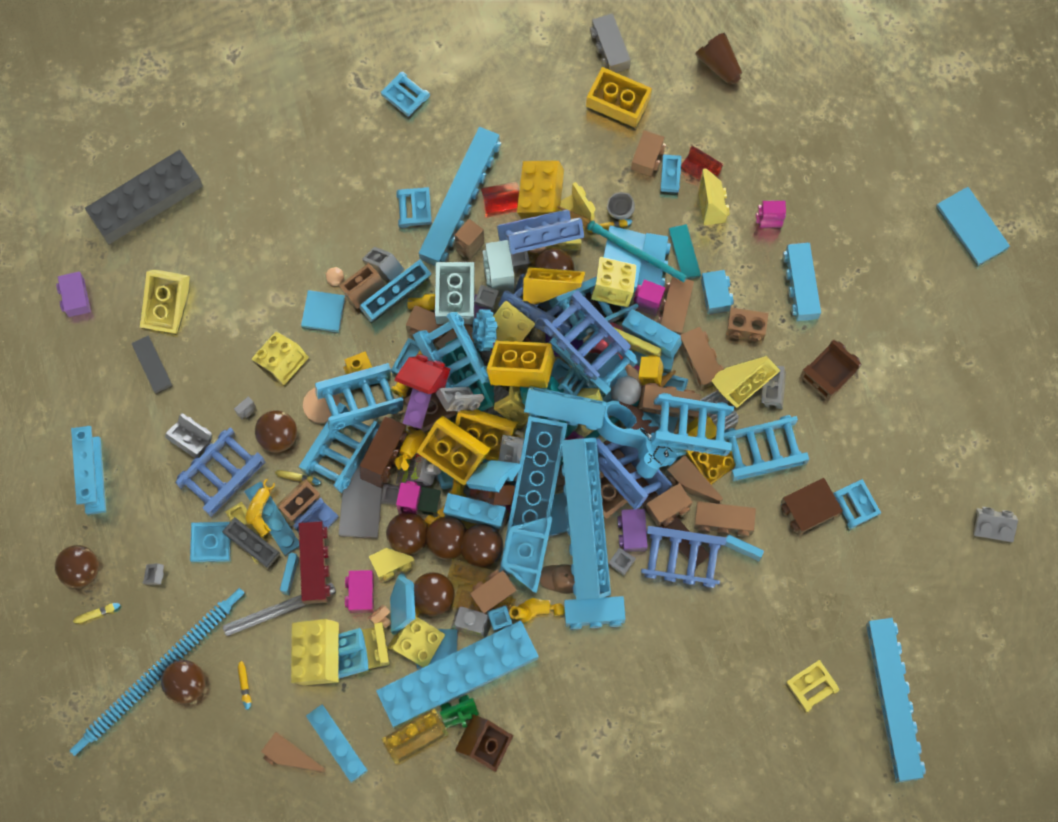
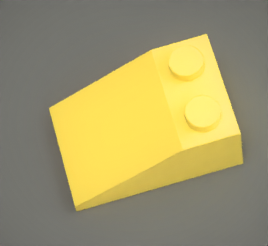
M703 169L698 188L703 225L726 223L727 216L730 215L729 205H725V199L727 198L726 188H722V182L708 169Z
M160 270L146 272L140 327L177 334L188 295L190 276Z
M765 356L727 367L719 371L711 381L722 395L738 408L781 370Z

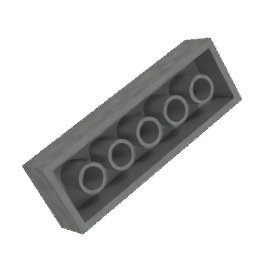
M179 149L85 207V210L109 245L203 187V184L196 171Z

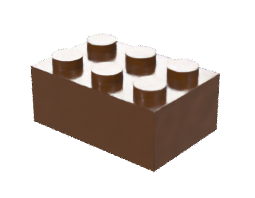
M384 417L360 464V479L382 488L384 483H388L392 474L390 470L392 466L396 467L395 459L399 457L400 448L408 435L405 424L389 417Z

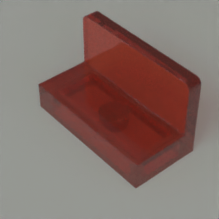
M691 146L689 155L681 165L682 170L699 180L701 179L703 169H708L718 178L723 168L721 162L694 146Z
M511 182L481 188L486 213L517 208L520 190L518 183Z

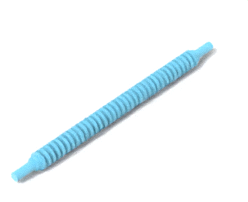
M239 587L226 601L218 602L217 604L220 607L218 608L215 605L213 607L215 611L211 609L210 612L212 614H206L207 619L204 616L202 617L204 622L198 621L200 626L194 625L197 628L196 630L192 627V633L187 632L188 637L186 635L182 636L185 640L183 641L180 638L181 644L176 642L177 648L171 647L174 650L173 652L169 649L167 651L169 655L164 654L165 659L159 658L162 661L161 663L158 660L156 661L157 667L154 664L152 665L154 670L148 669L150 674L145 672L146 677H140L142 681L136 680L138 685L132 684L134 689L131 686L128 688L131 691L130 693L127 690L124 692L127 696L122 694V700L120 698L117 699L118 704L113 702L115 707L110 705L109 709L111 711L106 709L107 715L101 714L103 719L98 717L97 720L99 722L96 720L93 722L95 726L90 724L91 730L86 728V732L83 734L84 737L69 751L76 756L89 742L97 741L96 735L101 737L102 734L100 732H106L104 728L110 729L108 724L113 726L112 720L117 722L116 716L119 719L122 717L119 714L120 712L124 715L126 713L124 709L128 711V705L130 707L133 706L132 701L136 704L138 701L135 698L137 697L140 700L139 694L144 696L143 690L148 692L149 689L147 687L152 688L151 683L154 685L157 683L155 679L160 681L159 675L162 676V672L175 660L179 661L178 657L184 658L182 653L187 655L188 653L185 650L191 651L192 649L189 646L191 645L194 648V641L198 644L199 641L197 639L202 640L201 635H207L205 631L211 632L208 629L209 627L215 628L212 625L213 623L216 626L218 625L217 619L221 622L222 619L220 617L225 618L224 613H230L231 606L245 594L244 591Z

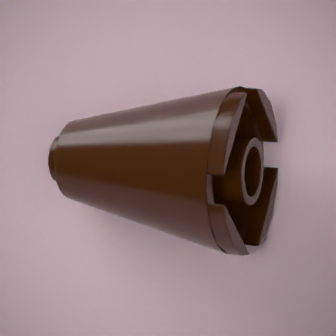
M720 33L708 41L707 45L702 46L695 55L727 84L732 83L734 85L741 79L742 70L727 35Z

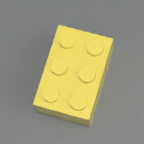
M321 619L292 623L291 683L306 686L338 682V622Z

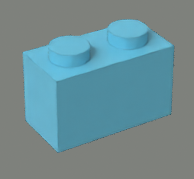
M725 270L702 273L701 284L707 315L729 312L731 305L734 304L732 293L729 294L730 279L729 276L725 275Z

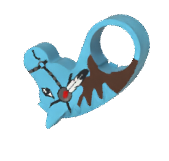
M610 401L607 403L603 425L601 428H597V431L603 438L612 443L634 447L638 450L640 462L636 470L642 477H653L660 467L671 466L675 460L678 461L687 453L683 449L651 445V437L656 431L660 430V426L637 407L620 401ZM607 415L618 418L627 428L622 429L615 426Z

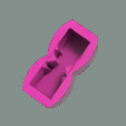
M762 201L761 205H758V212H756L755 216L756 224H759V228H782L786 217V201Z

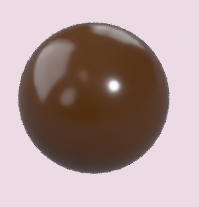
M550 248L541 252L537 256L533 267L575 271L571 256L558 248Z
M273 410L266 412L258 419L255 425V438L258 444L269 452L278 453L287 450L293 445L297 437V426L294 419L283 411Z
M400 513L391 519L387 526V542L395 551L407 555L416 554L426 546L428 525L421 516L415 513Z
M450 516L434 520L426 532L428 549L433 555L441 559L448 560L460 556L462 539L467 530L466 526L459 519Z
M477 524L465 531L461 543V554L469 564L482 568L491 566L498 561L503 552V540L495 528L486 524Z
M82 545L69 546L63 549L57 556L54 566L55 574L58 580L67 587H85L92 583L98 574L99 562L97 556L88 547Z
M436 572L420 576L414 583L415 607L418 611L428 616H438L445 613L452 606L455 598L453 584L446 576Z
M179 660L171 663L164 670L161 677V689L164 695L176 704L194 702L201 696L205 688V675L202 669L196 663L189 660Z

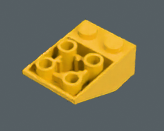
M706 416L705 437L715 440L717 427L712 419ZM698 418L687 425L686 434L688 436H697ZM685 450L687 452L685 456L710 484H713L735 467L732 451L726 456Z

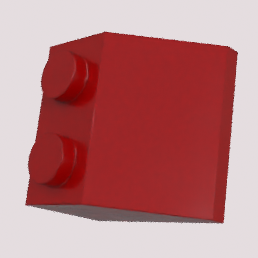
M417 354V356L407 359L394 381L427 394L436 393L439 388L446 387L451 369L445 367L443 362H432L428 360L427 356Z

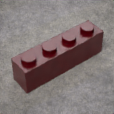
M322 521L299 523L301 598L303 604L327 603V597H331L330 585H327L326 578L330 577L329 566H326L325 559L329 558L328 546H325V539H328V528L324 527Z

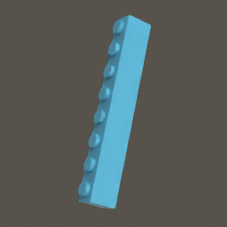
M482 127L478 128L419 251V259L434 266H436V262L447 261L449 256L448 250L455 244V234L464 225V216L469 215L472 207L470 204L473 199L477 198L479 193L478 187L486 179L487 174L485 172L487 168H491L494 161L493 155L495 152L498 153L501 147L499 134Z
M893 618L872 620L866 624L895 781L899 783L920 780L924 778L925 765L920 761L919 756L921 754V745L916 740L917 725L915 721L913 722L911 715L914 709L912 702H909L908 694L910 693L909 684L904 679L906 668L900 658V654H902L900 642L897 643L898 627L893 622Z

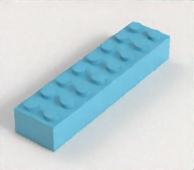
M528 417L520 459L521 468L517 475L499 572L504 570L506 574H511L502 567L509 528L547 518L551 515L561 462L560 445H562V440H565L567 423Z
M596 438L562 440L560 454L563 457L564 463L562 465V474L565 476L564 494L567 496L565 510L566 515L569 516L567 531L571 537L569 552L573 558L571 572L575 579L573 593L576 595V600L606 597L611 595L597 440Z
M519 621L376 690L393 728L396 729L441 707L445 703L462 697L537 660L539 656L522 621Z

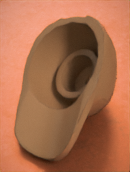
M561 564L543 567L540 575L541 585L546 589L556 592L573 593L575 579L571 572V565Z

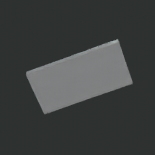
M360 465L351 477L348 488L343 490L339 536L378 539L383 486L380 488L360 479Z

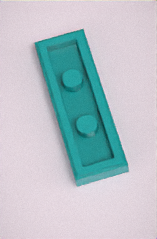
M687 224L669 228L668 231L679 271L687 276V280L700 278L701 273Z

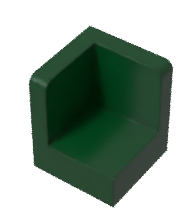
M422 487L418 514L438 516L440 490Z

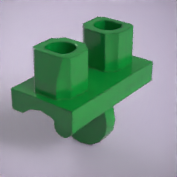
M464 695L459 698V704L452 706L451 703L441 705L439 713L446 729L460 723L463 728H466L467 724L465 721L472 719V714L479 715L473 698L470 699L468 695Z

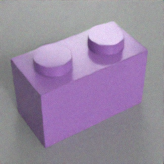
M81 272L58 276L59 283L56 284L58 294L62 296V300L59 301L62 312L65 311L68 317L91 312L85 279Z
M412 389L403 424L418 429L422 428L431 394Z
M645 509L622 510L621 516H617L618 528L622 527V535H619V547H623V550L626 552L647 551Z

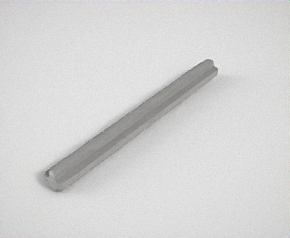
M332 583L327 584L330 585L331 595L335 594L334 585ZM301 595L228 623L223 626L225 635L229 636L307 604H303Z

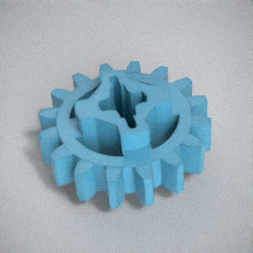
M481 309L476 313V318H474L472 323V338L475 339L474 343H476V348H479V351H491L493 343L497 339L496 330L498 326L495 317H493V312Z

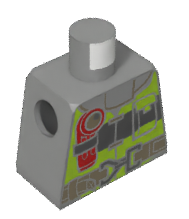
M416 453L412 459H406L409 464L407 470L404 471L402 467L399 469L396 484L400 486L401 483L412 481L416 482L420 488L430 486L433 483L434 475H439L441 469Z
M459 607L455 612L450 629L484 639L488 636L491 622L489 616L485 613Z

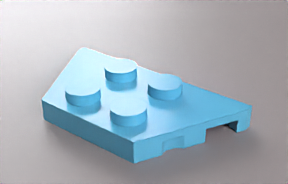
M553 517L509 528L502 567L535 593L538 590Z

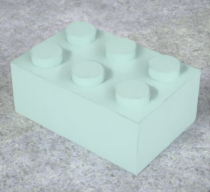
M508 240L486 243V250H483V266L487 287L499 291L497 298L502 297L503 292L506 290L514 294V272Z
M436 262V324L448 323L447 314L457 312L462 316L464 324H472L474 321L475 301L474 262Z

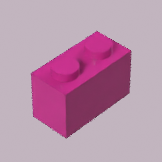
M644 279L642 285L638 284L633 301L639 306L637 310L656 317L663 300L665 287Z
M406 481V483L400 484L396 503L398 514L411 512L418 515L421 488L416 482Z
M373 570L349 571V576H345V588H349V595L345 596V608H348L350 613H373Z

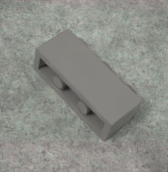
M613 13L592 19L590 33L592 38L595 37L597 41V52L602 54L603 67L615 73L629 69L631 59Z

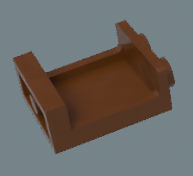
M833 339L829 346L810 365L803 369L800 376L829 401L860 369L862 364L860 359L856 355L850 354L841 342Z
M825 478L783 497L780 505L784 515H788L791 520L789 523L792 530L797 532L799 536L831 518L839 517L843 512Z

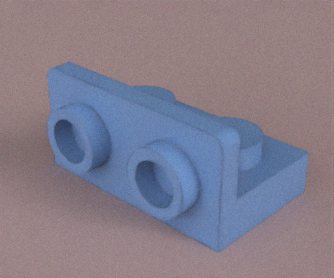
M319 498L308 506L309 510L304 515L300 514L295 519L293 527L299 533V523L322 521L324 527L329 528L339 516Z

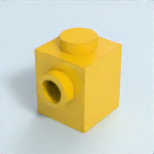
M366 351L344 359L346 366L343 369L346 375L372 368Z
M655 355L641 356L638 377L642 386L647 385V383H655L661 386L664 366L660 357Z

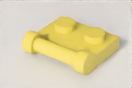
M820 660L786 682L805 712L810 711L812 706L830 694H835L839 691L837 684ZM824 681L827 683L828 686L806 700L804 695Z

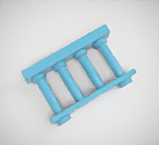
M597 277L583 282L582 286L578 289L552 298L549 301L551 307L559 306L565 311L570 306L571 295L576 290L584 297L588 292L592 294ZM598 301L606 315L605 319L609 323L623 317L625 319L631 309L636 310L639 307L637 303L630 307L620 306L622 310L613 314L608 303ZM574 313L568 318L572 326L578 322ZM587 326L575 339H578V341L588 336V333L594 330Z
M581 310L578 312V316L581 319L569 330L568 333H570L581 321L585 319V314ZM595 324L589 325L595 332L577 351L598 333L599 328ZM555 338L549 342L552 344L553 350L594 388H599L604 398L611 391L609 387L610 382L628 364L634 367L638 362L636 355L632 351L628 350L624 355L622 352H619L618 354L623 359L605 378L602 377L601 379L594 380V378L590 379L583 372L584 368L580 364L576 365L571 360V354L567 350L563 351L556 344L557 340ZM603 338V340L609 344L608 347L590 365L596 362L609 348L612 347V342L608 338Z
M457 312L447 314L449 322L431 333L424 330L413 334L421 353L432 362H443L442 357L463 346L467 356L447 367L451 370L445 388L467 387L478 380L482 384L490 382L486 370L487 366L484 365L464 326L462 316ZM454 329L458 339L437 350L433 340ZM471 363L476 373L454 384L450 377L451 374Z
M389 363L315 383L317 399L325 398L332 417L328 418L329 431L334 429L340 430L345 426L388 414H396L403 410V398L394 399L387 381L391 379ZM380 383L387 401L376 404L369 385ZM362 388L369 406L358 409L351 390ZM344 393L350 412L339 414L333 395Z
M662 393L656 397L654 404L661 405L660 430L656 431L651 437V445L726 456L732 450V443L724 440L725 416H729L733 412L734 406H728L727 403L723 402L716 404L673 397L668 393ZM669 407L680 408L679 433L672 434L668 431ZM688 410L699 412L698 434L696 437L686 434ZM707 413L718 415L715 440L705 437Z
M339 402L337 405L339 414L350 412L344 404ZM375 420L371 427L362 422L351 425L366 433L360 443L340 433L339 430L329 431L327 421L299 465V468L308 476H311L312 472L316 471L335 481L334 487L338 492L342 493L350 485L351 477L362 462L380 427L379 423ZM337 439L356 450L349 459L330 449L331 442ZM326 455L344 464L345 468L338 475L319 465L321 458Z
M786 415L777 421L738 430L730 428L724 431V440L732 443L731 451L735 462V467L730 474L732 482L808 463V453H801L799 451L792 425H795L798 420L797 416L791 417V415ZM785 429L791 450L789 457L783 458V456H780L773 430ZM766 432L773 456L771 461L764 462L761 459L755 434ZM747 436L754 459L753 465L746 466L743 464L737 438Z
M91 426L71 428L76 504H85V513L87 515L105 513L106 501L101 438L99 436L92 437Z

